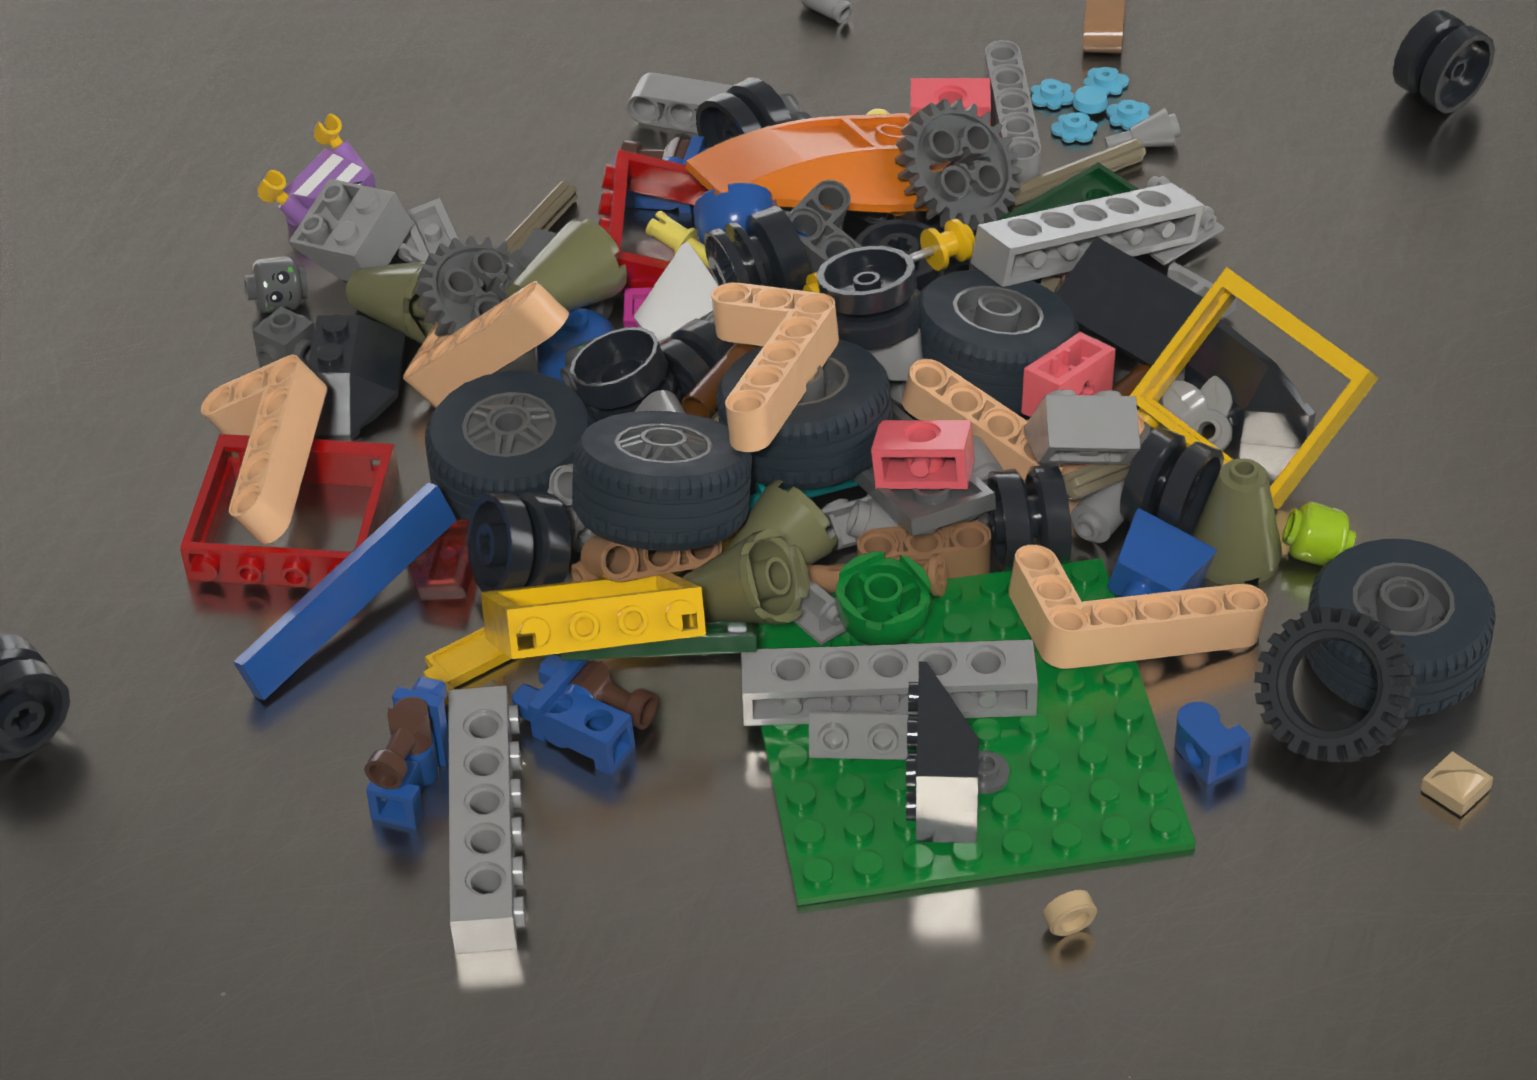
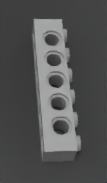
M1167 183L979 224L970 263L1000 286L1005 287L1072 271L1096 236L1132 257L1196 242L1204 204L1173 183Z
M1033 640L757 649V652H741L744 726L809 724V711L820 710L830 712L908 713V717L909 715H918V712H908L909 682H918L919 661L928 663L964 718L1036 716L1038 681Z
M507 686L448 690L450 926L455 954L517 949L516 928L526 927L524 897H516L515 887L525 886L523 857H515L514 848L524 846L522 818L514 817L513 809L522 808L521 780L513 779L512 771L521 770L519 741L512 742V734H520L518 704L509 705Z

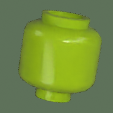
M1310 501L1305 503L1300 509H1292L1285 524L1282 542L1288 545L1289 553L1294 559L1323 568L1327 562L1338 554L1354 546L1356 532L1349 530V517L1344 511Z

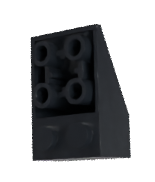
M919 661L918 682H909L908 712H918V715H909L907 720V750H917V752H908L906 758V788L916 789V791H906V821H916V842L977 843L979 738L928 663Z

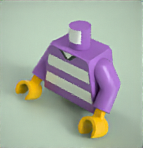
M328 114L325 119L327 129L324 128L321 122H318L314 129L315 140L322 145H331L334 149L333 151L324 149L285 189L286 179L283 174L276 170H269L258 187V196L262 201L268 203L277 201L280 204L278 209L286 215L287 224L299 226L329 178L376 188L374 174L348 141L343 142L338 136L342 123L334 114Z

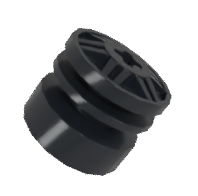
M774 205L746 216L745 230L737 222H731L725 225L724 231L717 228L705 233V253L712 277L718 286L726 283H745L803 291L807 276L810 274L807 256L794 225L779 206Z
M626 327L610 331L584 346L572 360L570 374L584 403L591 408L595 422L613 415L635 412L649 394L658 390L672 392L677 396L682 405V393L671 370L668 368V362L654 332L645 328Z

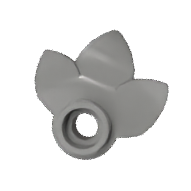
M1217 376L1210 378L1201 390L1185 381H1173L1162 397L1163 406L1201 435L1206 425L1214 424L1216 428L1215 434L1208 440L1223 451L1229 445L1232 438V425L1227 417L1231 410L1233 399L1228 386ZM1160 424V426H1159V427L1168 429V428L1165 427L1163 424ZM1153 427L1150 428V433L1155 430Z

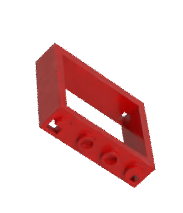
M617 149L613 165L606 164L604 167L601 188L607 189V191L603 190L598 215L605 217H600L598 225L606 230L620 250L614 255L619 267L624 264L626 266V285L620 292L625 294V288H653L670 263L665 260L621 251L626 190L690 205H695L696 201L709 190L702 186L685 169L686 165Z
M219 434L180 546L187 580L314 588L352 552L214 543L234 481L238 479L250 438L248 435ZM313 439L301 483L373 487L355 549L387 521L399 479L395 446L388 443ZM232 452H238L239 457H233ZM372 460H380V464L373 465Z

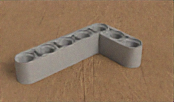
M1005 40L994 41L988 44L985 49L984 78H990L991 120L993 126L999 123L1003 125L999 133L1001 138H1012V142L1006 148L1009 152L1019 154L1016 159L1011 161V165L1022 169V173L1013 178V180L1020 183L1040 175L1041 143L1020 48L1014 42ZM985 159L975 160L974 162L968 164L967 167H969L970 165H972V164L975 163L976 161H981V162H983V161H986V160H985Z

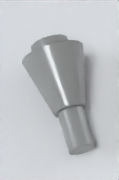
M1163 108L1130 127L1128 131L1104 137L1106 148L1133 138L1140 139L1144 147H1175V138L1180 137L1181 132L1175 113L1168 115L1167 110Z

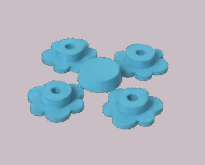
M1101 67L1090 69L1087 73V78L1083 81L1084 86L1075 92V96L1071 92L1069 84L1055 79H1045L1041 82V85L1031 87V101L1037 107L1047 106L1049 109L1056 110L1061 105L1073 103L1074 108L1080 111L1079 113L1060 115L1058 121L1051 125L1052 134L1062 136V140L1067 143L1074 142L1075 140L1085 143L1093 139V132L1097 131V123L1090 121L1088 114L1100 113L1106 109V115L1110 117V124L1122 126L1127 131L1130 127L1150 116V107L1146 103L1135 100H1122L1119 104L1108 106L1107 95L1109 93L1119 95L1122 93V88L1129 84L1128 76L1118 73L1116 68Z

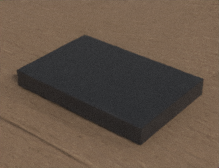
M1097 236L1056 292L1070 307L1080 329L1116 348V350L1138 363L1148 365L1149 367H1152L1203 299L1199 294Z

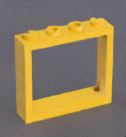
M1226 267L1130 396H1136L1137 406L1140 407L1137 412L1142 415V420L1154 429L1163 424L1169 430L1184 435L1188 447L1194 442H1201L1221 450L1158 401L1236 298L1351 380L1270 486L1274 508L1279 510L1379 378ZM1222 451L1224 456V464L1231 460H1234L1232 457H1230L1228 454Z
M672 573L657 574L656 576L622 582L598 578L481 592L485 638L511 659L706 636L702 587ZM533 636L534 648L518 649V637Z

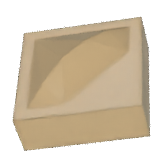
M1452 751L1422 779L1420 790L1462 816L1491 789L1493 777Z

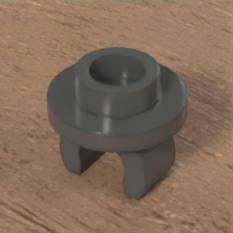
M978 751V794H991L1000 791L1009 780L1010 769L1008 763L999 754L991 751Z

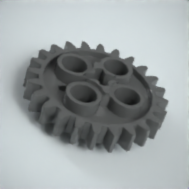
M947 99L941 100L936 105L930 103L910 117V122L901 129L904 137L896 142V146L904 152L895 158V162L905 166V170L897 175L898 178L909 180L911 184L904 190V193H916L918 198L915 201L914 207L919 208L925 204L928 207L926 215L928 220L939 215L940 226L944 228L947 221L958 219L963 224H967L972 232H974L979 224L997 221L1008 213L1007 208L1016 202V198L1012 194L1021 188V185L1013 180V178L1022 173V169L1011 165V161L1016 159L1019 154L1007 150L1006 146L1012 142V138L1000 137L999 133L1003 125L999 123L992 127L989 124L991 114L989 112L981 117L977 116V105L974 103L964 110L961 99L956 100L951 105ZM981 159H985V160H986V161H983V162H981V161H976L975 163H973L972 165H970L969 167H967L968 164L974 162L975 160H981ZM933 169H936V170H941V169H943L942 171H936V172H932V171H931V170H933Z
M468 235L465 245L456 237L452 238L449 248L442 243L439 244L436 253H429L425 264H423L417 278L419 283L415 290V294L421 296L417 307L428 310L424 318L425 323H438L434 333L436 336L446 333L451 335L507 299V288L532 260L526 262L520 260L522 255L521 249L514 251L512 254L507 252L506 241H502L498 248L493 247L488 236L485 237L482 245L477 244L472 235Z

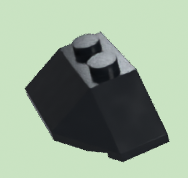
M317 315L307 366L326 384L327 392L314 439L352 441L360 434L362 427L375 420L398 398L406 347V334L361 315Z
M1220 319L1185 365L1184 381L1193 384L1201 390L1210 378L1217 376L1228 386L1231 391L1233 404L1227 418L1232 425V436L1239 442L1300 448L1314 430L1316 412L1309 403L1303 404L1296 387L1275 361Z

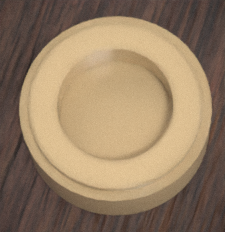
M1073 890L1052 900L1045 907L1042 915L1053 935L1068 936L1086 928L1094 920L1097 908L1087 891Z

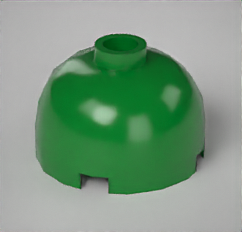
M873 551L856 556L841 569L839 580L836 584L835 606L843 627L859 642L868 645L901 644L921 629L930 608V580L923 567L909 557L900 555L899 561L893 558H884L885 552Z

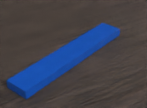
M427 483L233 661L255 697L265 700L457 521L438 485Z

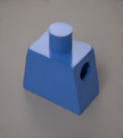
M1138 508L1107 587L1110 592L1119 597L1196 589L1206 577L1217 549Z

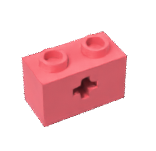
M1079 332L1056 349L1051 350L1025 367L1021 413L1031 417L1044 396L1056 390H1072L1076 395L1092 396L1101 391H1112L1116 348Z

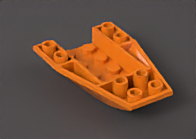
M908 113L817 117L772 125L719 143L688 159L685 169L709 191L714 189L715 195L728 192V184L751 183L767 188L771 192L772 200H776L779 207H795L817 184L825 180H835L842 183L849 190L851 196L847 209L849 211L885 212L896 216L906 215L909 211H928V207L925 204L919 208L914 207L918 196L916 193L905 194L904 190L911 184L909 180L900 179L897 176L905 170V166L895 162V158L904 152L896 146V142L904 137L901 129L910 122L909 118L912 117ZM933 169V170H931V171H932V172H936V171H942L943 169H941V170ZM822 205V206L825 207L826 209H831V210H833V208H831V207H829V206H827V205Z

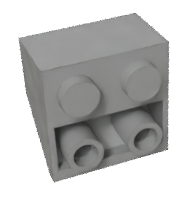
M329 178L288 242L297 251L339 279L348 281L353 272L359 268L388 265L414 223L395 192Z
M1056 390L1045 395L1024 426V435L1037 462L1129 464L1140 450L1136 396H1121L1120 392L1111 390L1101 391L1093 396L1076 395L1072 390Z

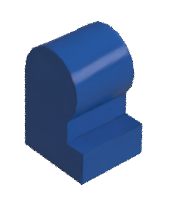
M1191 702L1179 709L1176 719L1175 748L1207 785L1248 764L1251 736L1239 724L1227 729L1220 722V714L1217 709L1204 702Z

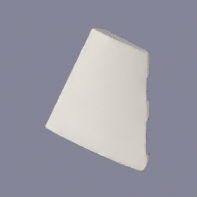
M688 241L680 246L634 315V320L638 327L654 332L658 342L670 338L674 331L694 319L705 320L713 312L711 294L718 285Z

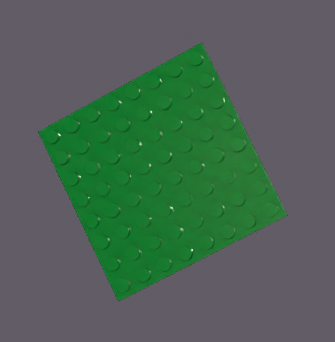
M1102 558L1061 564L1082 602L1115 598V595L1107 587L1109 577ZM1012 570L947 579L946 591L943 596L935 597L930 592V608L921 629L901 644L1032 640L1009 597L1008 590ZM830 594L833 598L836 597V594ZM793 621L781 625L756 624L757 649L868 646V644L859 642L847 631L820 645ZM1034 644L1038 681L1036 716L965 718L979 738V751H991L999 754L1006 760L1010 769L1009 780L1003 789L991 794H978L977 843L916 842V821H906V791H916V789L906 788V760L809 758V724L760 725L797 906L1195 849L1196 841L1137 662L1128 661L1070 669L1057 668L1044 661ZM908 750V752H917V750Z

